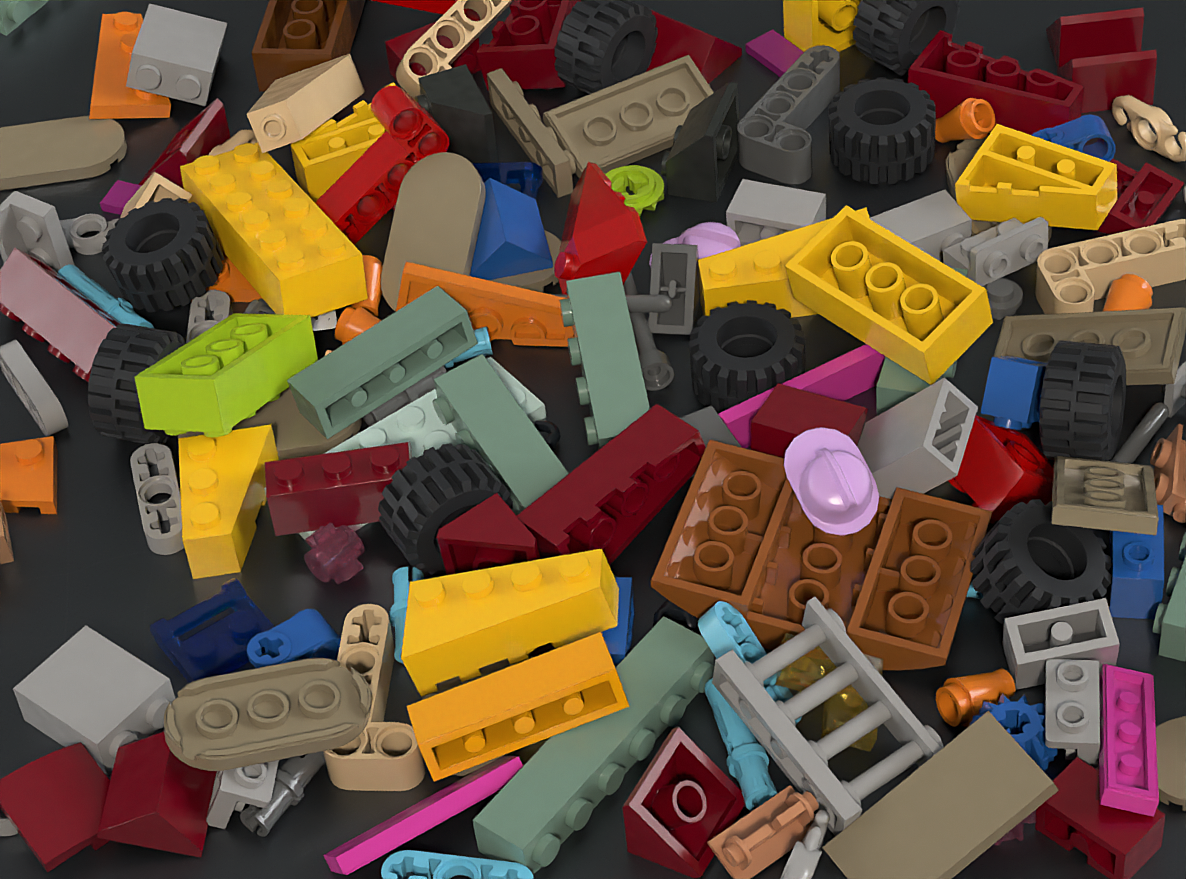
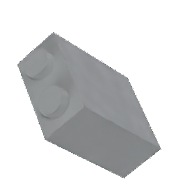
M149 3L132 51L126 87L206 106L221 57L227 23Z
M945 377L865 423L857 447L875 479L879 496L893 499L897 487L924 494L958 475L978 406Z
M86 625L13 688L25 721L64 747L81 742L107 776L113 771L118 748L147 738L158 729L163 728L164 712L169 702L171 705L175 700L168 677Z

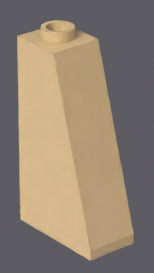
M347 54L282 77L270 85L247 112V117L262 153L302 140L365 92L351 55Z

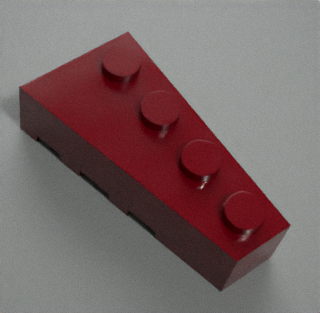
M513 0L509 5L511 13L505 22L498 21L492 29L493 39L489 44H482L476 52L487 91H489L487 73L501 68L512 82L517 81L521 89L565 87L566 83L558 77L559 72L555 69L554 63L557 58L554 56L555 47L557 46V37L563 27L565 18L571 13L572 7L578 1L581 2V0Z
M939 30L911 65L908 72V83L912 82L918 85L919 90H925L930 95V100L934 101L936 119L943 117L968 98L983 99L991 105L995 114L994 127L996 124L1029 135L1081 117L1084 86L1039 68L1027 72L1020 69L1018 60L1006 55L1000 59H994L983 54V46L970 41L965 44V47L952 42V34Z
M656 404L519 513L517 517L536 538L540 559L602 549L610 566L696 472L706 446L699 430Z

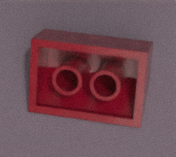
M405 442L265 462L266 498L275 536L379 522V517L381 516L378 511L379 502L384 499L382 492L386 485L392 483L393 479L391 477L395 472L402 470L407 465L406 462L412 458L411 443Z

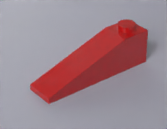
M587 163L571 194L559 254L554 266V274L559 280L562 294H567L566 281L615 272L621 273L624 285L647 243L639 213L634 207L624 204L625 197L621 192L611 189L612 182L596 163Z

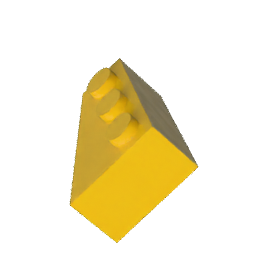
M393 82V83L389 84L388 86H396V85H395V83ZM362 100L353 106V114L338 123L330 119L302 140L290 144L298 184L314 203L386 131L371 112V103L367 105Z
M996 124L955 183L956 202L972 220L1004 222L1016 218L1025 224L1038 217H1042L1048 221V226L1098 230L1118 200L1117 164Z
M271 424L232 430L229 434L220 437L197 435L178 438L182 539L193 579L241 572L257 528L255 520L261 505L265 506L267 501L264 491L266 487L265 462L279 460Z

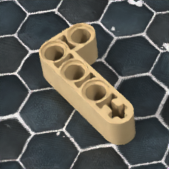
M458 0L408 49L396 71L397 81L400 86L415 100V96L421 95L418 78L423 76L414 74L409 67V63L416 62L421 64L426 69L427 75L451 69L450 65L508 8L512 0ZM463 9H473L479 14L481 21H471L466 17ZM443 35L448 37L453 42L454 48L442 47L438 43L436 36Z
M1186 219L1151 225L1043 251L1037 259L1035 295L1044 314L1093 312L1094 300L1107 298L1112 282L1120 279L1124 274L1137 275L1146 280L1151 287L1186 280Z
M375 604L357 606L347 614L337 657L340 667L346 668L351 671L352 667L368 683L371 692V713L368 724L363 732L350 743L323 751L329 778L340 789L406 791L416 787L423 780L425 765L413 727L405 723L383 722L395 658V645L389 615L384 608Z

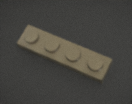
M502 68L487 73L490 102L495 112L557 197L572 193V174L576 173V166L569 150H562L554 130L550 126H544L536 106L533 103H527L517 81L512 82Z

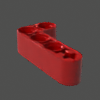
M398 86L382 88L375 94L371 102V112L386 131L315 202L354 245L397 203L401 183L411 167L429 155L446 152L449 147V137L419 103Z

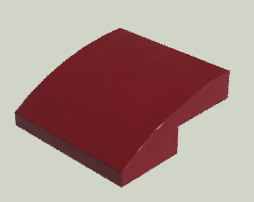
M1112 159L1110 162L1117 164L1118 200L1096 231L1112 235L1155 225L1181 191L1184 182L1147 162L1137 172Z
M81 742L40 757L0 779L1 810L47 872L88 845H91L96 851L110 841L97 838L110 780Z

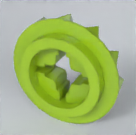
M628 165L615 168L605 174L612 182L611 189L621 192L625 197L624 204L634 207L639 216L643 209L655 210L657 202L664 200L663 179L656 171L650 168ZM626 187H629V190H632L634 195H629L626 192Z

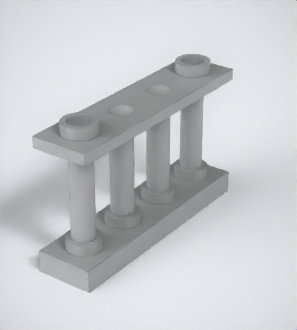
M813 597L806 603L802 626L805 628L804 631L753 664L748 661L743 663L733 649L715 660L712 684L801 794L808 791L816 798L819 809L815 812L826 810L829 813L830 820L827 827L834 836H837L860 817L862 799L914 764H917L919 767L922 766L944 746L936 731L929 725L923 726L849 638L846 634L844 623L838 614L832 609L826 610L819 600ZM817 646H820L837 668L783 703L780 700L775 702L763 688V681ZM851 684L868 704L869 708L819 741H806L795 727V720ZM881 724H884L902 747L849 783L845 780L839 781L828 768L827 760Z

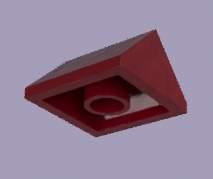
M1143 7L1059 17L1046 28L1047 38L1057 69L1071 59L1141 51L1144 23Z
M651 10L652 15H655L657 21L655 27L658 28V35L655 41L657 43L655 52L646 72L689 55L709 84L742 55V48Z
M1156 49L1071 59L1057 69V76L1084 86L1081 113L1112 110V103L1115 98L1125 95L1133 96L1148 105H1153L1157 64Z
M218 98L175 134L138 185H143L153 172H156L184 189L180 166L192 163L201 156L209 155L214 147L222 145L231 138L224 104Z
M778 383L751 421V450L785 459L786 450L794 438L806 430L820 427L838 430L850 437L857 446L868 409Z
M498 493L438 530L437 541L447 575L540 559L536 538Z
M679 727L671 730L623 805L627 851L629 853L695 879L702 876L715 855L707 842L733 825L745 803L742 791Z
M164 731L119 747L97 838L201 858L208 827L206 818L217 771L197 769L179 760L169 749Z

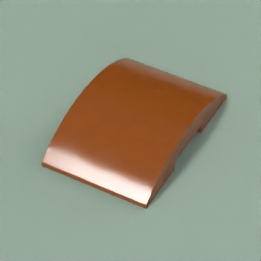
M709 439L651 579V587L698 619L717 602L729 603L743 615L762 647L772 651L805 630L802 622L806 603L813 597H816L826 610L832 609L838 614L844 623L846 634L876 670H914L946 664L974 575L970 572L971 562L975 559L973 553L986 536L992 511L897 487L893 499L879 496L877 512L866 527L857 533L843 536L828 534L814 526L804 513L787 479L784 458ZM820 646L800 657L801 659L834 665Z

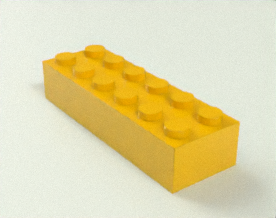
M259 143L241 144L231 151L215 156H201L192 163L180 166L184 190L192 194L188 203L194 202L203 210L221 250L275 314L310 315L312 318L368 299L362 253L268 152L262 153Z

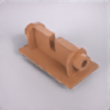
M1178 424L1167 439L1161 438L1158 440L1152 451L1150 464L1155 466L1154 483L1157 505H1163V513L1173 516L1175 521L1186 523V440H1182L1183 425Z
M789 785L708 841L707 844L733 879H751L791 851L797 840L801 842L815 818L814 812L819 809L818 802L810 792L805 791L803 794L795 792L792 786Z

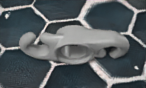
M85 214L74 219L60 220V224L69 248H74L80 254L93 255L102 252L103 243L107 241L105 236L109 230L116 227L114 223L119 219L106 221L101 215ZM91 231H99V232H100V233H98L97 235L92 236V237H87V238H82V237H81V235H83V234H85V233H87V232H91Z
M826 810L817 812L801 842L797 840L780 879L812 878L822 854L820 850L830 820L829 813Z

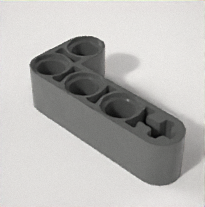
M819 45L806 50L739 121L737 125L739 163L743 168L790 185L800 184L810 179L813 174L812 138L806 129L833 101V97L840 92V56L836 49L830 46Z

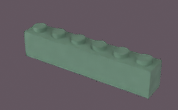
M663 616L616 667L630 707L550 737L473 819L478 852L492 860L523 864L533 875L541 867L548 866L555 859L561 844L574 830L578 831L586 825L592 810L606 795H612L619 788L627 771L637 760L641 761L650 754L655 740L668 726H674L679 722L686 706L699 692L704 693L705 684L713 678L715 666L714 654L705 639L699 634Z

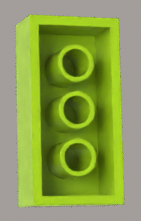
M233 313L134 376L144 428L164 430L166 435H181L189 431L204 432L206 437H220L229 434L232 431V427L237 423L256 415V410L266 403L279 399L280 393L289 388L287 382L289 378L318 361L310 315Z

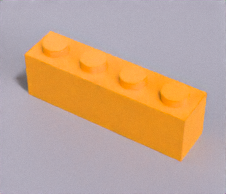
M598 632L408 705L407 710L418 747L435 782L630 706L602 633Z

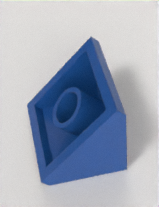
M489 178L484 183L486 198L470 276L493 280L553 268V261L536 199Z

